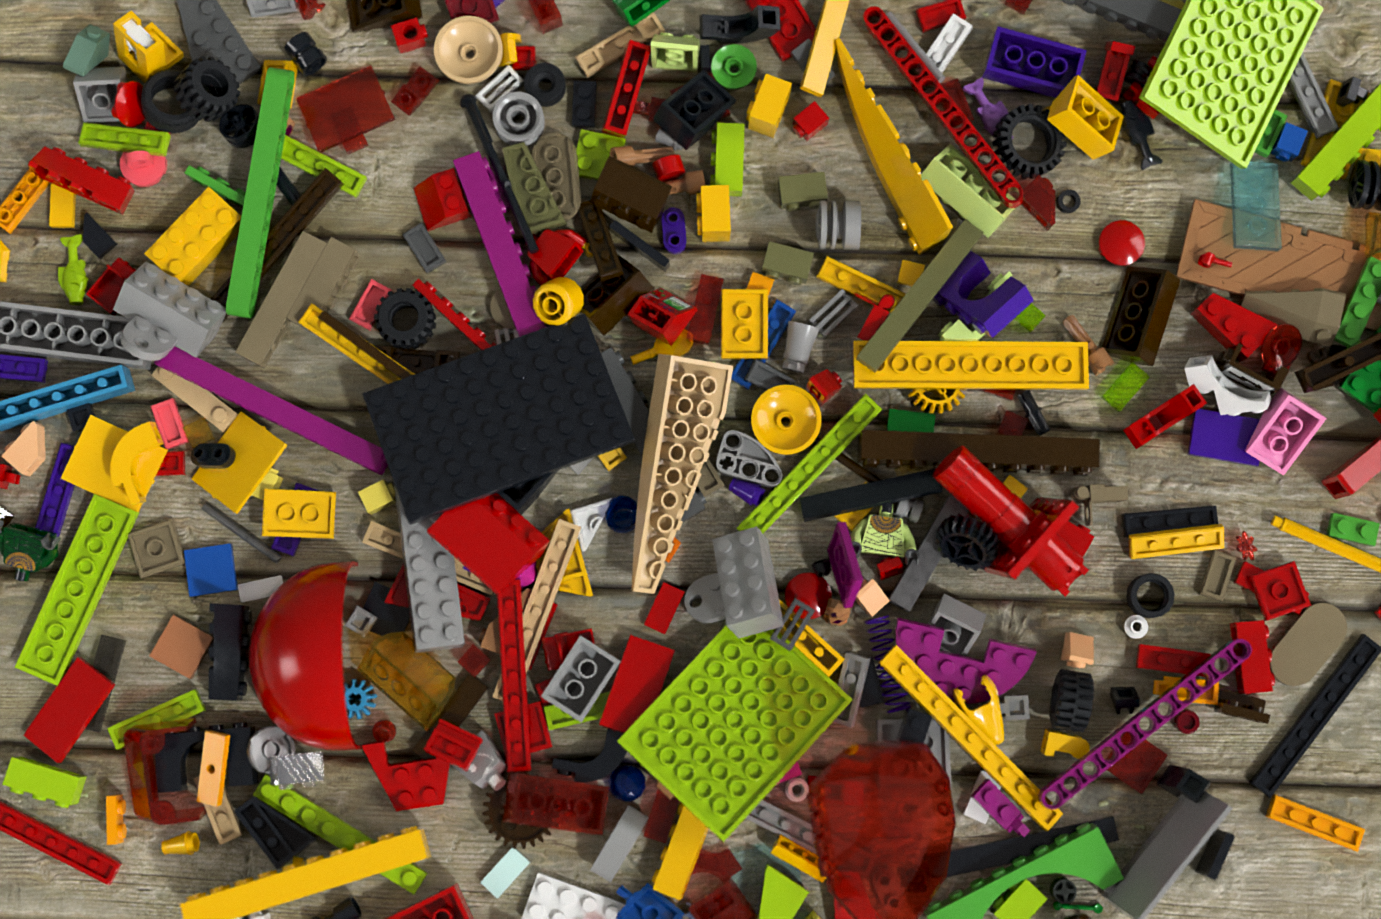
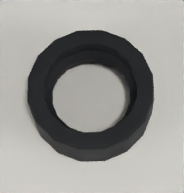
M1154 573L1140 575L1132 580L1127 588L1126 595L1128 605L1132 611L1144 618H1156L1166 614L1174 604L1175 597L1173 586L1168 579ZM1154 582L1162 588L1164 601L1157 609H1145L1139 604L1137 590L1142 584Z

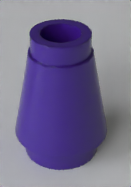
M733 478L728 489L750 506L752 504L758 506L765 492V489L761 488L760 484Z

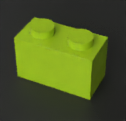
M1024 879L1009 887V891L1004 897L1000 895L992 903L991 906L993 908L990 912L998 919H1030L1045 903L1047 898L1032 883Z

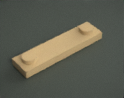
M653 12L635 26L631 27L628 25L577 55L575 59L588 78L621 59L626 44L630 39L646 44L652 40L654 34L660 35V33L665 32V29Z
M159 366L151 374L224 433L238 416V413L210 391Z

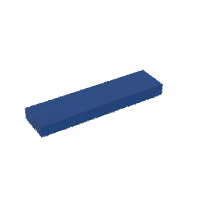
M777 299L768 312V357L786 330L788 321H791L796 313V310ZM740 359L732 371L731 380L747 390L750 389L752 384L745 381L744 378L754 359ZM757 359L763 363L767 361V359Z

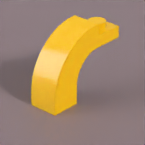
M148 421L126 433L117 444L112 455L110 472L113 486H124L123 495L131 505L147 502L136 475L139 459L147 451L164 444L155 422Z

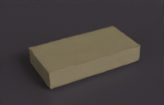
M1212 550L1198 594L1223 602L1237 557Z

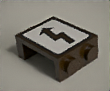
M1240 343L1232 348L1229 347L1226 352L1222 351L1217 358L1216 363L1219 364L1218 368L1224 376L1250 390L1270 391V395L1280 390L1289 372V369L1279 366L1268 372L1264 378L1236 363L1235 360L1243 347Z

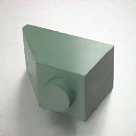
M89 24L76 35L63 63V68L84 77L109 55L110 33Z

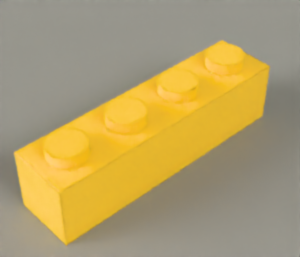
M782 835L775 841L771 850V854L822 883L830 873L832 863Z

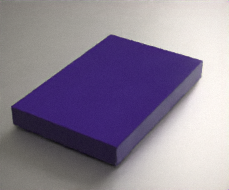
M1198 409L1193 414L1187 455L1257 467L1260 461L1246 453L1245 449L1260 419L1238 415H1220V412Z

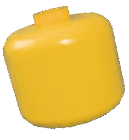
M568 277L551 279L541 285L535 291L533 297V309L537 317L548 325L559 326L567 323L581 312L584 305V295L581 287Z

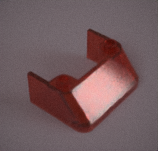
M196 718L136 725L125 732L123 740L135 815L140 820L158 825L200 821L207 813L205 807L175 810L171 802L166 800L159 801L153 754L160 752L165 745L164 733L187 731L196 723Z

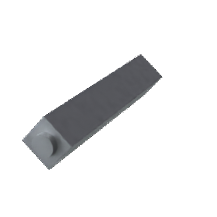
M951 493L948 495L917 548L920 554L919 564H916V560L911 558L888 597L889 602L906 612H910L943 555L942 552L937 550L938 546L935 544L936 531L945 518H949L950 515L956 516L958 513L965 517L969 511Z

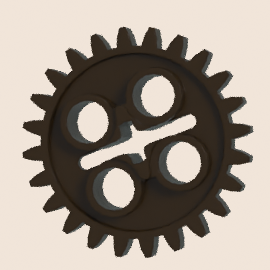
M517 771L515 778H512L510 773H507V781L501 789L494 790L493 794H485L490 798V801L482 803L488 807V810L482 812V815L489 816L484 825H492L488 832L489 834L497 832L496 841L502 837L504 838L503 846H506L511 841L513 849L517 847L518 843H521L522 849H525L526 842L535 847V839L543 843L542 834L545 833L550 836L551 833L547 828L549 826L556 827V824L552 822V818H558L559 815L553 813V810L559 808L560 805L553 804L552 801L558 796H550L549 793L553 787H544L547 782L546 779L540 783L537 782L538 774H535L530 779L529 771H526L524 777H521L520 772ZM529 790H535L538 793V799L535 803H528L525 799V795ZM506 792H511L514 795V802L509 806H505L501 801L502 795ZM519 803H522L523 807L542 806V809L538 811L523 812L521 817L516 812L500 814L499 812L501 809L518 808ZM531 814H537L540 818V823L537 827H529L527 819ZM509 816H513L516 819V826L511 830L505 829L503 825L504 819Z

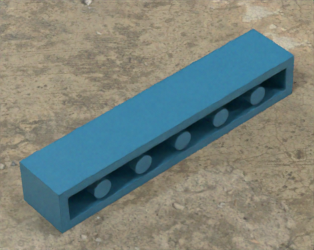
M118 365L0 401V431L67 412V409L87 403L94 404L136 391L130 369L123 365Z

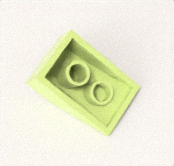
M667 32L660 33V35L654 34L651 40L652 68L697 72L700 39L693 35L677 37Z

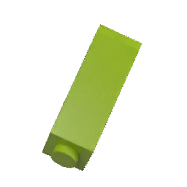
M767 863L764 870L758 919H793L807 897L808 889Z

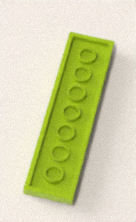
M96 494L93 495L15 668L58 686L72 662L139 512Z

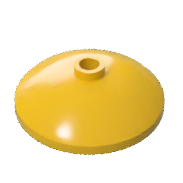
M778 385L768 389L757 399L751 415L752 430L759 443L769 451L781 455L796 454L808 448L818 436L821 428L820 408L813 396L806 390L794 385ZM788 418L790 424L784 426L781 423V419Z

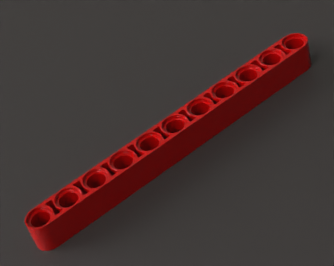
M877 6L867 8L863 18L869 33L1003 204L1008 208L1019 207L1023 201V189L883 10ZM873 16L880 17L877 23L869 22V19ZM887 33L894 35L889 41L882 39ZM899 51L907 52L904 58L896 57ZM913 68L921 69L920 74L916 76L911 75L909 72ZM927 85L935 87V90L931 93L923 91ZM940 103H947L949 105L944 111L937 109ZM955 120H959L963 123V125L957 129L952 128L950 126L951 123ZM968 138L977 140L973 146H967L964 142ZM986 155L991 158V161L987 164H981L978 159ZM997 173H1001L1005 176V179L1001 182H995L992 177ZM1010 191H1016L1019 197L1015 200H1009L1006 195Z

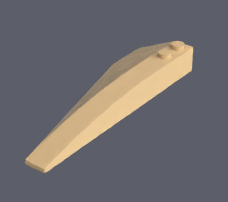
M658 354L637 500L631 587L633 592L655 594L666 566L664 562L668 552L671 553L674 545L672 543L677 530L679 531L683 523L681 519L684 511L688 510L701 477V468L709 457L710 445L712 440L716 439L720 420L724 419L733 371V366Z

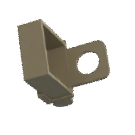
M1105 484L1077 486L1070 491V497L1075 501H1082L1084 503L1085 525L1091 526L1093 524L1092 503L1127 501L1128 487L1106 486Z

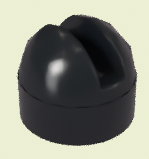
M829 558L811 564L814 573L819 577L828 576L832 569Z

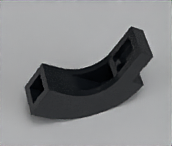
M757 5L751 12L743 15L721 16L702 14L700 16V39L718 40L719 44L755 42L771 37L780 30V7Z
M608 728L604 748L597 758L588 762L554 758L552 768L557 769V774L571 776V772H575L574 782L583 783L599 780L614 771L624 759L627 751L617 743L623 733Z

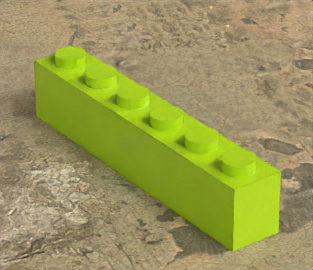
M1381 82L1291 182L1295 188L1311 201L1317 196L1322 198L1331 189L1329 183L1333 179L1337 181L1346 172L1343 169L1347 163L1353 164L1361 155L1358 152L1361 147L1367 148L1375 139L1373 134L1376 130L1381 132Z

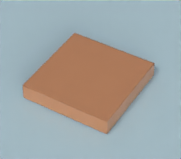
M173 615L149 656L185 677L192 679L207 654L211 643L214 641V637L184 619Z

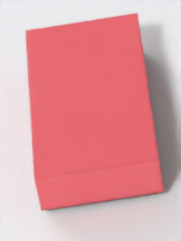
M371 279L349 320L370 331L376 322L374 319V314L378 313L376 306L381 305L380 299L382 297L386 299L389 296L387 293L392 290Z
M171 398L151 405L165 449L169 450L188 443L189 439L175 399Z

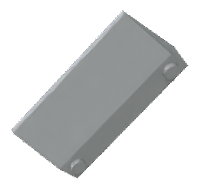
M1207 792L1204 793L1198 803L1193 802L1180 793L1175 805L1121 871L1124 879L1104 889L1105 892L1102 896L1129 918L1145 919L1232 810V807Z

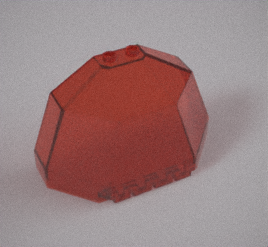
M906 740L854 743L841 751L810 784V792L806 794L809 811L813 812L810 814L812 832L815 835L813 838L816 856L819 857L817 859L819 874L821 877L827 878V890L853 919H919L947 876L956 823L949 776L927 744Z

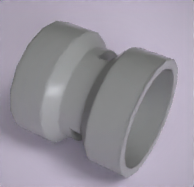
M919 499L900 501L897 504L894 516L899 518L906 517L909 521L917 523L924 501Z

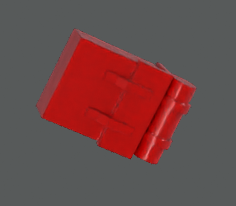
M120 257L111 266L106 265L108 268L86 293L87 296L114 316L118 313L113 308L123 283L136 271L129 265V262L124 261Z
M858 292L854 293L855 296L874 305L857 336L859 339L870 341L888 318L891 312L890 308L895 304V298L891 294L884 295L878 303Z
M592 628L569 633L562 632L541 638L547 670L552 671L560 668L580 635L595 644Z

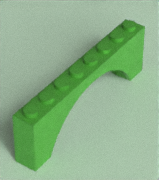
M1084 823L1076 828V832L1070 835L1063 834L1058 836L1055 842L1049 846L1042 845L1037 847L1033 854L1027 857L1020 856L1012 861V865L993 870L991 876L972 881L970 887L964 890H954L948 895L947 899L941 902L940 900L933 901L923 911L927 919H982L991 904L1004 891L1014 884L1036 875L1049 873L1074 875L1094 883L1103 890L1123 880L1124 877L1099 828L1093 823Z

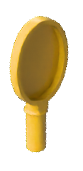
M684 329L672 346L656 339L653 348H648V350L630 356L631 362L635 365L650 358L653 359L658 354L682 357L692 348L693 336Z

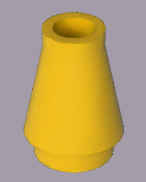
M190 831L168 840H163L161 843L164 855H193L200 847L197 833H191Z

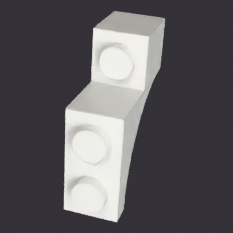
M1213 355L1189 358L1184 367L1189 386L1194 384L1201 394L1214 390L1220 415L1236 416L1243 412L1261 413L1268 409L1272 400L1270 391L1249 390L1230 381L1217 367Z

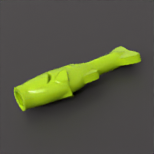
M78 234L72 237L60 238L61 243L68 248L69 262L66 267L58 268L59 284L69 299V305L74 306L83 304L89 279L86 277L84 270L85 261L82 259L78 261L77 247L83 241V235Z

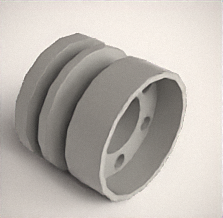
M820 200L819 209L816 213V237L819 249H825L826 240L830 239V249L834 250L837 239H841L844 250H859L861 239L860 201H844L842 211H838L836 201H832L831 209L827 211V201Z

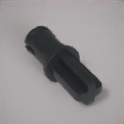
M1027 390L1022 392V395L1019 394L1017 399L1026 413L1025 417L1029 418L1036 433L1041 436L1049 432L1050 427L1041 412L1042 407H1038L1031 391Z

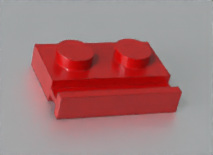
M439 719V723L431 734L424 751L462 770L468 771L480 745L483 743V739Z

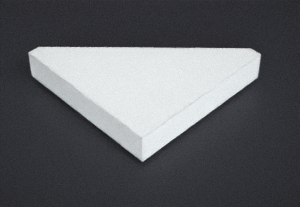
M612 498L570 510L574 524L582 527L578 536L582 552L586 551L613 503Z

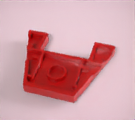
M385 740L363 743L362 748L396 811L444 804L450 763L433 757L389 764Z

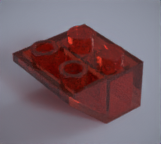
M729 877L693 901L688 908L695 919L758 918L732 877Z

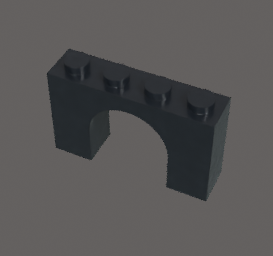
M247 722L233 723V728L224 729V724L210 725L209 730L230 735L227 758L229 787L258 784V771L251 765L247 755V746L249 739L255 733V726L248 727ZM200 726L185 728V733H177L176 729L162 730V735H154L157 793L188 790L186 761L191 749L196 744L204 741L205 731H200Z

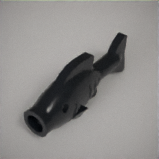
M1133 100L1120 104L1121 114L1124 116L1122 130L1129 137L1131 146L1138 144L1143 155L1141 170L1161 164L1163 162L1162 159L1152 154L1147 142V137L1155 133L1151 120L1141 112Z

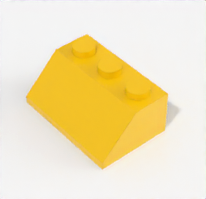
M1076 75L1052 102L1047 120L1094 160L1114 151L1124 116L1079 75Z

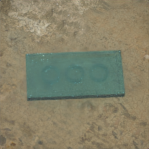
M1231 162L1233 247L1280 251L1282 249L1278 164L1249 162L1247 168L1240 169Z

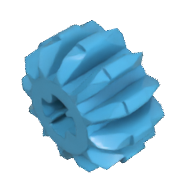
M356 679L351 680V686L348 683H344L346 708L349 710L347 715L350 719L353 718L354 714H356L357 719H362V711L367 716L370 715L371 711L368 706L375 708L377 705L374 702H370L371 699L377 698V694H369L374 686L369 685L365 688L366 680H361L359 685ZM353 695H361L362 699H359L361 701L360 704H353L352 699H355L352 697Z

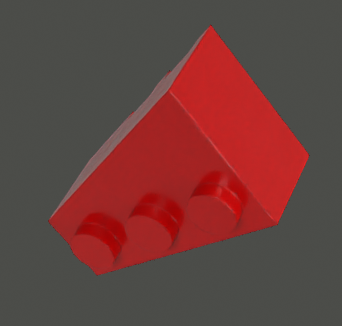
M1215 293L1206 297L1190 313L1226 350L1238 343L1242 344L1243 347L1236 358L1239 362L1247 359L1280 326Z

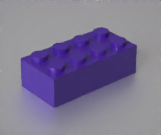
M997 26L982 78L1056 98L1076 75L1080 76L1087 50Z

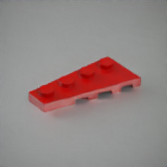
M403 563L384 603L409 608ZM457 584L461 617L481 621L491 599Z

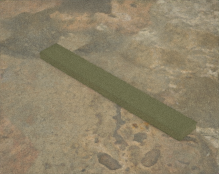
M967 220L962 222L862 349L856 360L876 373L983 236V231Z

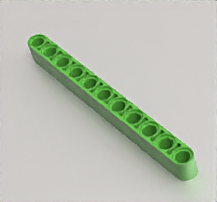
M269 67L266 73L226 302L227 315L252 318L254 315L295 75L292 70Z

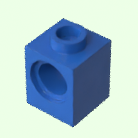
M1286 122L1270 154L1275 155L1280 161H1293L1299 155L1308 131Z

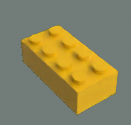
M208 187L144 254L162 271L176 277L180 282L189 286L238 235L241 215Z

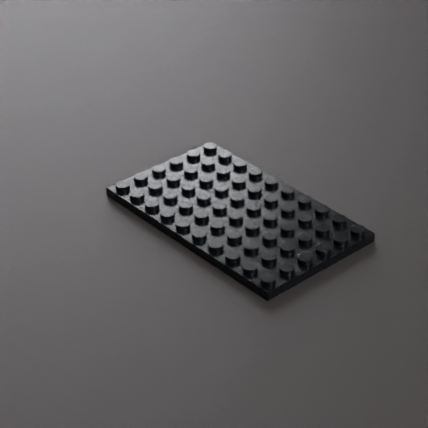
M585 313L571 318L565 324L542 328L362 393L410 525L635 442Z

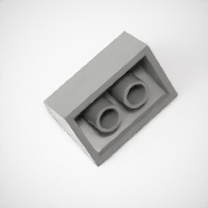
M580 635L541 697L582 723L621 661Z

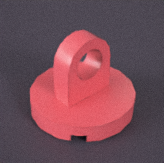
M147 151L123 152L120 158V169L123 176L135 186L150 187L157 184L163 177V174L166 173L167 159L164 156L151 155Z

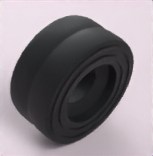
M539 63L531 67L525 76L524 87L526 93L533 96L542 107L553 106L564 97L566 92L565 77L557 66L551 63ZM544 79L551 81V88L541 90L539 88L540 81Z

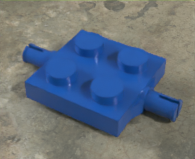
M649 883L633 894L623 885L616 891L618 895L627 901L626 905L617 913V919L683 918L684 912L661 893L653 890Z

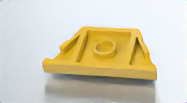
M570 509L563 511L556 520L551 522L541 532L550 541L559 519L574 524ZM577 539L558 591L592 597V588ZM550 542L548 543L542 556L536 560V568L538 573L540 571L541 565L543 563Z

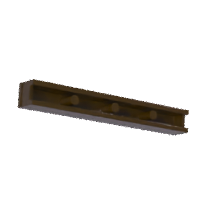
M1381 331L1294 372L1303 392L1315 391L1381 360Z

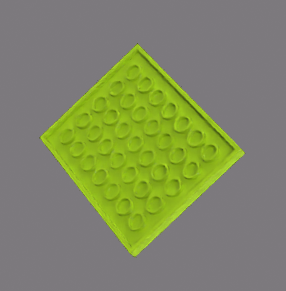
M1186 0L1139 98L1237 167L1245 169L1248 167L1324 8L1314 0Z
M726 625L617 741L722 842L731 835L853 700L795 646L789 651L772 641L770 637L775 629L738 638ZM779 632L777 638L781 639L783 635ZM786 639L785 643L789 644L790 641Z

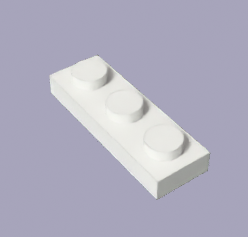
M955 14L951 16L926 53L942 73L973 28V25ZM916 68L915 73L920 74L921 69Z

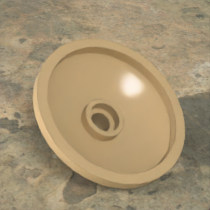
M462 16L449 21L439 31L434 43V56L438 67L448 78L458 83L473 84L489 78L497 70L503 56V45L498 31L491 23L475 16ZM469 52L474 53V56L472 58L466 57V55Z

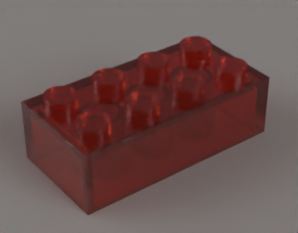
M518 773L510 774L503 822L603 836L609 787Z

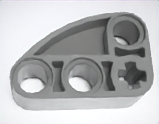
M730 430L724 434L716 460V469L721 475L760 484L767 488H774L781 482L782 471L779 465L761 443L747 434L736 430ZM730 436H735L739 440V445L734 448L729 447L726 444V439ZM725 459H729L730 464H733L727 470L722 469L723 465H720V462H724ZM745 465H752L756 471L753 476H746L742 468ZM768 471L776 472L778 480L773 483L768 482L765 478V473Z
M628 805L590 870L611 883L649 817Z

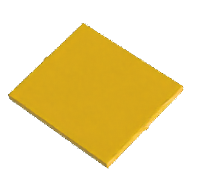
M240 411L218 442L227 444L235 450L236 457L233 464L225 469L199 467L191 478L210 493L212 498H216L236 514L239 513L287 447L286 443L266 430L265 426H261L242 411Z
M90 415L77 444L74 446V451L61 479L139 512L143 503L131 505L130 502H127L123 495L124 486L114 487L110 472L113 452L119 441L128 431ZM161 446L144 453L137 464L136 475L145 498L155 482L154 479L168 451Z

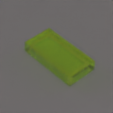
M1131 362L1101 398L1117 412H1120L1150 376L1135 363Z

